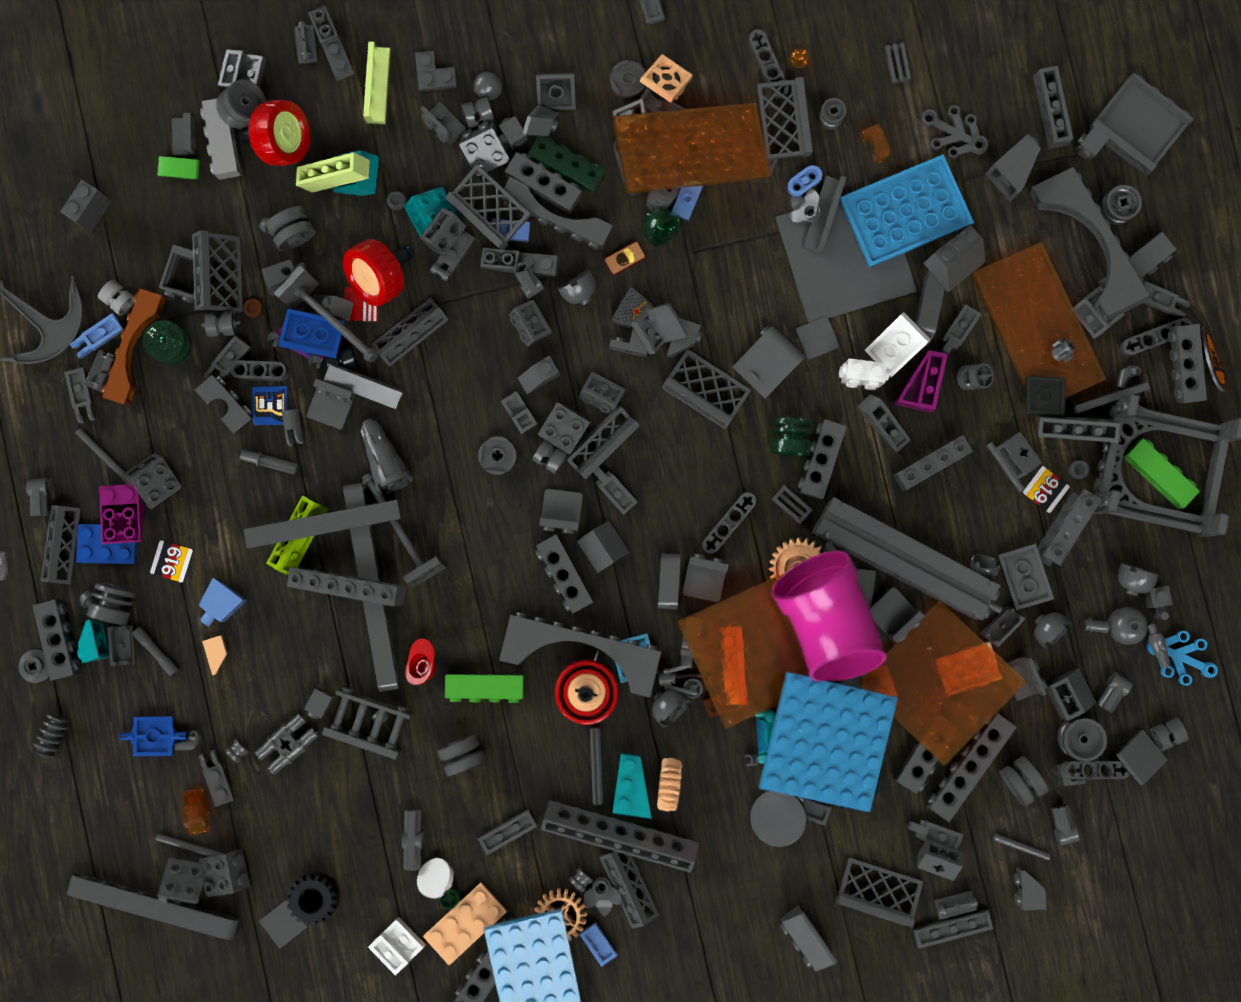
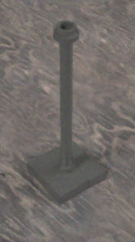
M299 265L274 294L292 310H296L303 301L307 302L364 354L363 358L366 361L373 362L378 356L376 349L373 347L368 348L309 295L319 283Z
M372 474L364 475L362 477L363 485L369 486L378 503L387 502L383 495L377 493ZM390 521L417 566L415 570L403 577L408 585L415 588L446 568L443 561L438 557H434L428 562H423L399 521Z

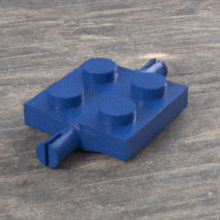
M174 716L133 717L131 733L120 732L119 736L127 737H120L119 739L120 741L131 740L133 756H173L175 741L187 740L188 736L181 735L188 734L187 732H176Z

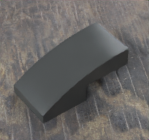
M517 391L500 400L521 434L537 425V422Z

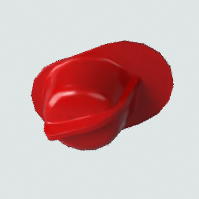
M427 639L416 640L409 652L405 675L408 682L413 685L423 684L426 680L431 679L436 672L434 647Z

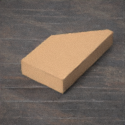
M223 635L202 641L212 675L218 673L222 662L228 654Z

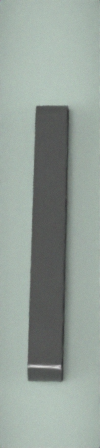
M72 874L66 893L75 898L226 940H234L239 923L238 918L173 899H168L167 904L160 903L158 895L84 874Z

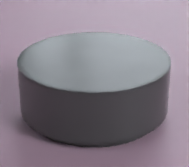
M1082 460L1072 462L1068 468L1069 475L1077 480L1085 478L1089 473L1088 464Z

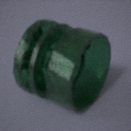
M167 320L157 321L151 324L145 331L143 337L144 347L147 353L154 359L164 364L178 365L184 362L190 355L192 340L189 334L175 323Z
M782 417L771 420L772 426L780 428L771 429V433L779 435V438L770 440V453L792 456L810 455L811 441L802 439V436L811 435L810 430L803 428L811 427L812 421L798 417Z

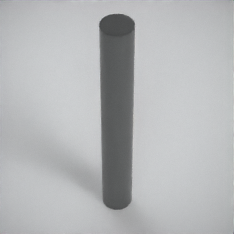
M993 441L987 444V448L1018 492L1025 489L1024 485L1019 479L1015 478L998 454Z
M995 833L993 836V841L1049 861L1051 854L1000 834Z

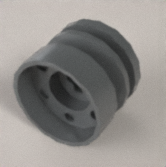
M95 583L94 588L101 590L102 593L93 592L92 596L100 599V602H90L86 615L110 623L127 625L131 613L123 609V605H133L134 602L126 600V597L135 598L136 592L117 584Z

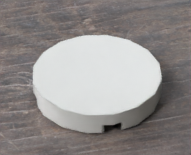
M435 858L429 860L422 866L417 877L419 891L429 898L441 897L452 885L453 869L443 859Z

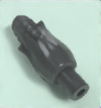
M1155 623L1148 624L1150 632L1148 636L1149 644L1161 666L1167 668L1170 663L1165 638L1161 632L1157 631Z

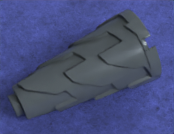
M367 419L362 422L363 426H361L360 431L366 446L367 457L377 493L383 495L382 490H385L388 494L407 486V479L412 482L413 476L410 470L408 471L404 461L399 457L394 446L388 440L382 426L376 420L373 421V419Z

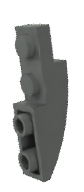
M326 6L308 12L336 80L339 81L353 75V69Z
M483 248L480 264L482 268L514 273L513 270L516 264L527 262L536 276H557L558 256L521 253L520 251Z

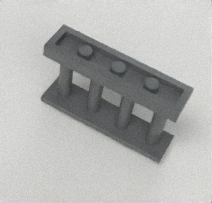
M1086 489L1082 491L1080 496L1075 492L1070 494L1037 547L1044 565L1050 567L1052 562L1059 566L1062 564L1099 505L1100 498Z
M349 687L339 688L335 694L342 696L334 722L324 727L322 735L396 760L401 751L400 748H397L396 742L404 718L410 719L413 712H410L409 708L402 705L396 707L354 693V689ZM349 699L360 702L353 727L347 731L342 729L341 723ZM367 706H371L379 710L370 736L365 737L360 735L359 730ZM389 712L397 715L389 741L385 744L380 742L377 737L385 713Z

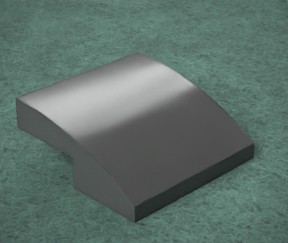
M226 49L218 86L226 89L234 81L244 79L255 83L260 88L266 58L248 55L243 51Z
M1101 285L1070 309L1094 339L1125 315L1122 313L1105 322L1102 320L1095 308V304L1104 290Z

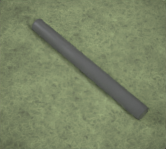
M79 428L75 433L128 485L131 484L123 477L126 471L82 428Z
M158 833L156 836V841L208 857L225 854Z

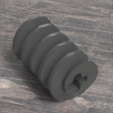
M661 177L648 193L647 207L654 213L664 212L678 195L679 187L677 182L671 177Z
M46 714L50 721H43L47 728L39 729L43 736L36 735L40 742H33L32 745L37 748L33 751L41 756L54 758L55 753L53 751L58 750L57 744L62 742L60 737L65 735L64 730L69 727L66 722L69 721L58 715Z

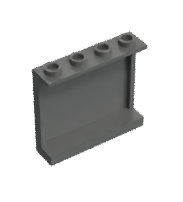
M1133 73L1087 131L1089 132L1095 126L1109 137L1105 143L1106 146L1147 176L1156 168V164L1186 126L1193 121V118L1188 111L1180 109L1175 105L1172 99L1162 95L1158 88L1149 85L1141 75Z

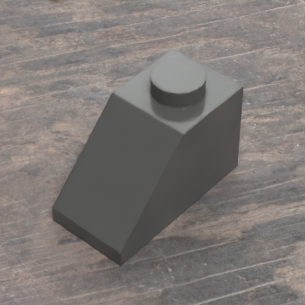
M538 105L528 115L523 134L549 136L553 131L556 132L560 122L557 120L559 113Z
M679 318L687 331V335L684 338L671 341L666 357L671 358L693 347L696 341L700 342L703 331H700L701 325Z
M548 356L531 366L518 377V380L528 395L560 376L552 359Z

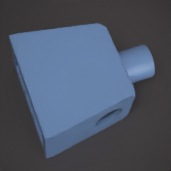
M213 578L199 604L206 611L200 621L207 626H210L215 619L224 622L247 599L219 578Z

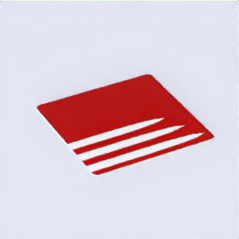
M345 287L344 299L354 303L349 321H378V306H372L364 302L354 292L352 287Z

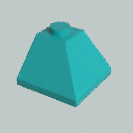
M87 620L78 643L79 649H77L78 657L82 660V663L109 658V645L102 620Z

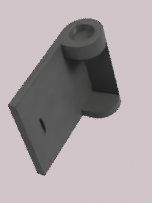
M767 325L760 332L762 336L733 366L764 398L806 357L773 325L771 327Z

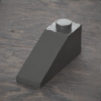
M870 394L857 406L865 419L895 452L901 450L911 440L884 402L878 397Z

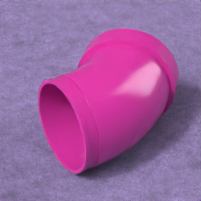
M843 551L822 553L797 564L783 574L772 588V595L781 612L789 617L793 625L806 665L809 668V676L814 681L835 682L851 679L876 669L886 659L876 623L857 581L858 572L849 555Z

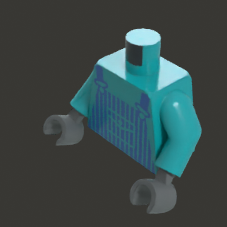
M746 706L742 709H745L748 714L742 715V718L756 717L759 754L745 755V758H751V763L746 764V766H757L759 763H765L776 713L771 709L756 708L755 710L753 706Z

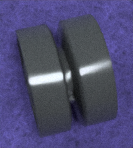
M1119 185L1103 197L1100 203L1101 214L1111 224H1124L1138 214L1141 209L1142 199L1135 188L1129 185Z

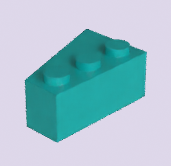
M621 752L613 813L651 818L640 755Z

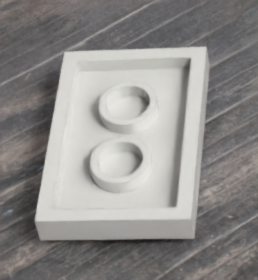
M903 312L865 351L875 362L887 363V369L890 370L889 376L892 377L931 339Z

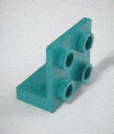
M443 187L412 196L404 206L420 237L442 208L454 213L460 219L454 206L445 198L447 193Z

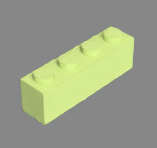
M353 152L297 167L296 186L310 192H316L369 179L370 160Z

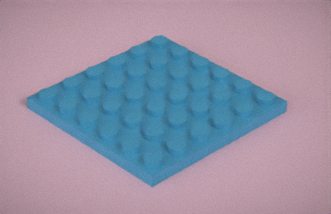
M787 672L759 788L870 812L898 698L834 682L814 681L808 676Z

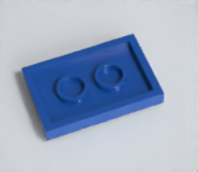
M287 309L278 344L279 347L337 358L342 334L320 315ZM337 319L345 326V321Z
M78 524L76 563L136 564L137 542L102 544L101 525Z

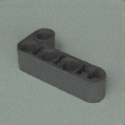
M928 269L915 324L932 340L937 328L945 288Z

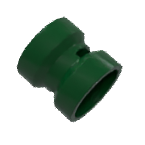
M451 886L449 890L444 892V895L439 897L441 906L445 909L455 908L460 900V891L456 887Z

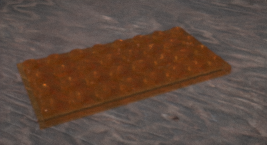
M756 103L620 115L612 118L627 194L767 179L771 176Z
M1042 242L972 273L1024 388L1026 376L1065 377L1066 398L1106 380ZM1060 338L1064 341L1066 339L1071 340L1076 348V351L1073 352L1075 356L1066 363L1063 360L1057 361L1051 353L1053 349L1052 344Z

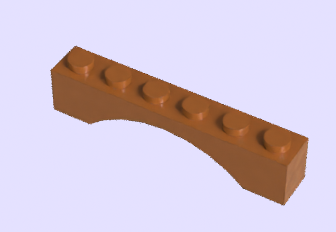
M139 289V292L135 294L133 309L127 316V327L121 334L122 341L120 347H117L115 351L116 359L109 368V379L102 389L103 398L123 405H131L136 390L131 372L133 350L143 331L152 322L161 317L167 300L163 296L143 289Z

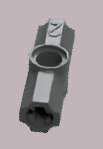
M410 809L404 811V831L402 833V848L404 849L403 870L415 871L421 869V849L423 848V831H421L422 810Z

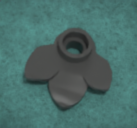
M810 188L805 197H791L793 211L787 217L795 223L803 221L812 223L817 221L821 215V210L818 206L820 202L818 193ZM812 211L815 212L812 216H809Z
M599 877L593 882L592 888L585 892L583 900L585 908L596 905V908L604 917L609 914L613 904L619 905L622 901L618 889L612 887L611 882L605 877ZM599 884H604L605 890H601Z

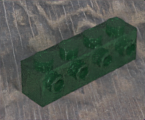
M538 136L528 153V156L532 158L531 161L536 164L541 163L545 165L549 171L560 174L565 180L573 182L581 189L595 195L605 178L604 168L597 163L591 164L581 154H573L565 145L559 146L555 144L554 140L548 136Z

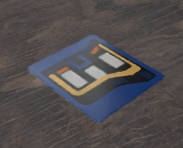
M253 387V425H284L282 411L287 410V387Z

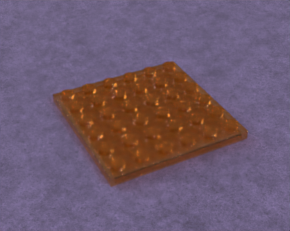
M783 574L677 621L725 729L778 705L787 672L810 677L809 668L806 665L793 625L789 617L781 612L772 595L774 584Z
M938 601L924 615L922 623L917 628H912L908 632L907 638L898 642L886 654L885 661L876 669L868 672L858 683L865 690L897 697L893 717L945 766L1026 681L943 603Z

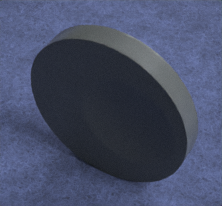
M767 791L759 796L752 806L750 815L752 828L759 839L768 845L775 847L791 845L803 835L806 829V808L797 796Z

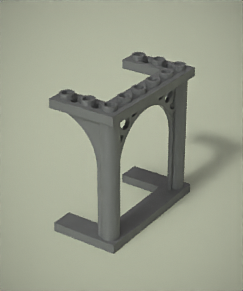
M1130 395L1113 402L1109 408L1110 420L1121 421L1119 442L1121 437L1124 439L1123 445L1116 442H1103L1101 451L1103 452V457L1098 464L1099 477L1094 483L1095 496L1100 498L1101 501L1093 514L1107 513L1195 532L1196 536L1200 537L1225 535L1229 515H1215L1228 443L1241 440V418L1217 425L1143 408L1138 405L1139 396ZM1134 422L1138 423L1137 425H1142V429L1137 430ZM1124 423L1132 428L1131 436L1125 435L1122 431ZM1161 430L1214 442L1200 516L1146 504L1138 500L1128 490L1122 477L1121 463L1123 454L1133 439L1148 431ZM1112 474L1117 475L1116 481L1111 482L1114 477ZM1114 485L1121 487V492L1109 490ZM1124 495H1127L1128 501H1126L1125 499L1119 501V499H1121Z

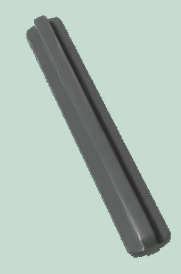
M595 727L590 728L593 805H602L600 728Z

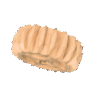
M664 758L662 760L657 806L659 809L669 812L677 809L680 792L682 763L675 758Z
M558 888L557 895L554 894L553 890H550V898L544 894L543 899L545 902L538 900V905L541 907H535V912L544 913L545 910L549 912L561 909L563 912L564 910V924L571 926L566 929L568 941H571V933L577 937L578 932L576 929L583 931V927L580 924H586V919L581 917L586 916L587 912L580 911L585 908V904L578 905L581 898L578 897L574 900L575 892L568 896V889H565L564 894H561V889ZM554 901H566L560 907L549 905ZM570 905L576 911V921L567 912Z

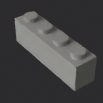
M217 98L202 101L203 108H200L202 119L206 123L203 129L205 137L209 140L207 151L209 156L212 157V163H210L212 174H215L219 180L242 176L233 128L220 118L216 109Z

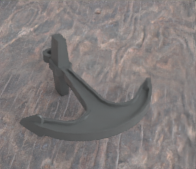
M71 276L69 311L64 318L59 320H52L6 289L4 281L0 279V294L34 325L41 335L40 345L34 351L0 358V361L34 364L50 360L65 351L76 338L83 316L81 296L74 276Z

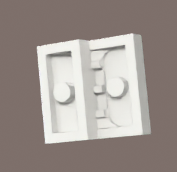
M398 917L369 946V949L396 975L426 944Z

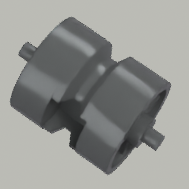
M232 310L224 311L222 315L218 312H206L204 323L201 325L205 327L208 337H218L220 333H223L224 336H233L237 334V325L241 324V322L237 321L236 314Z
M986 363L964 365L957 372L958 385L964 390L988 388L994 380L993 370Z

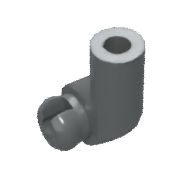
M1129 365L1121 369L1116 387L1126 389L1128 379L1140 375V367Z

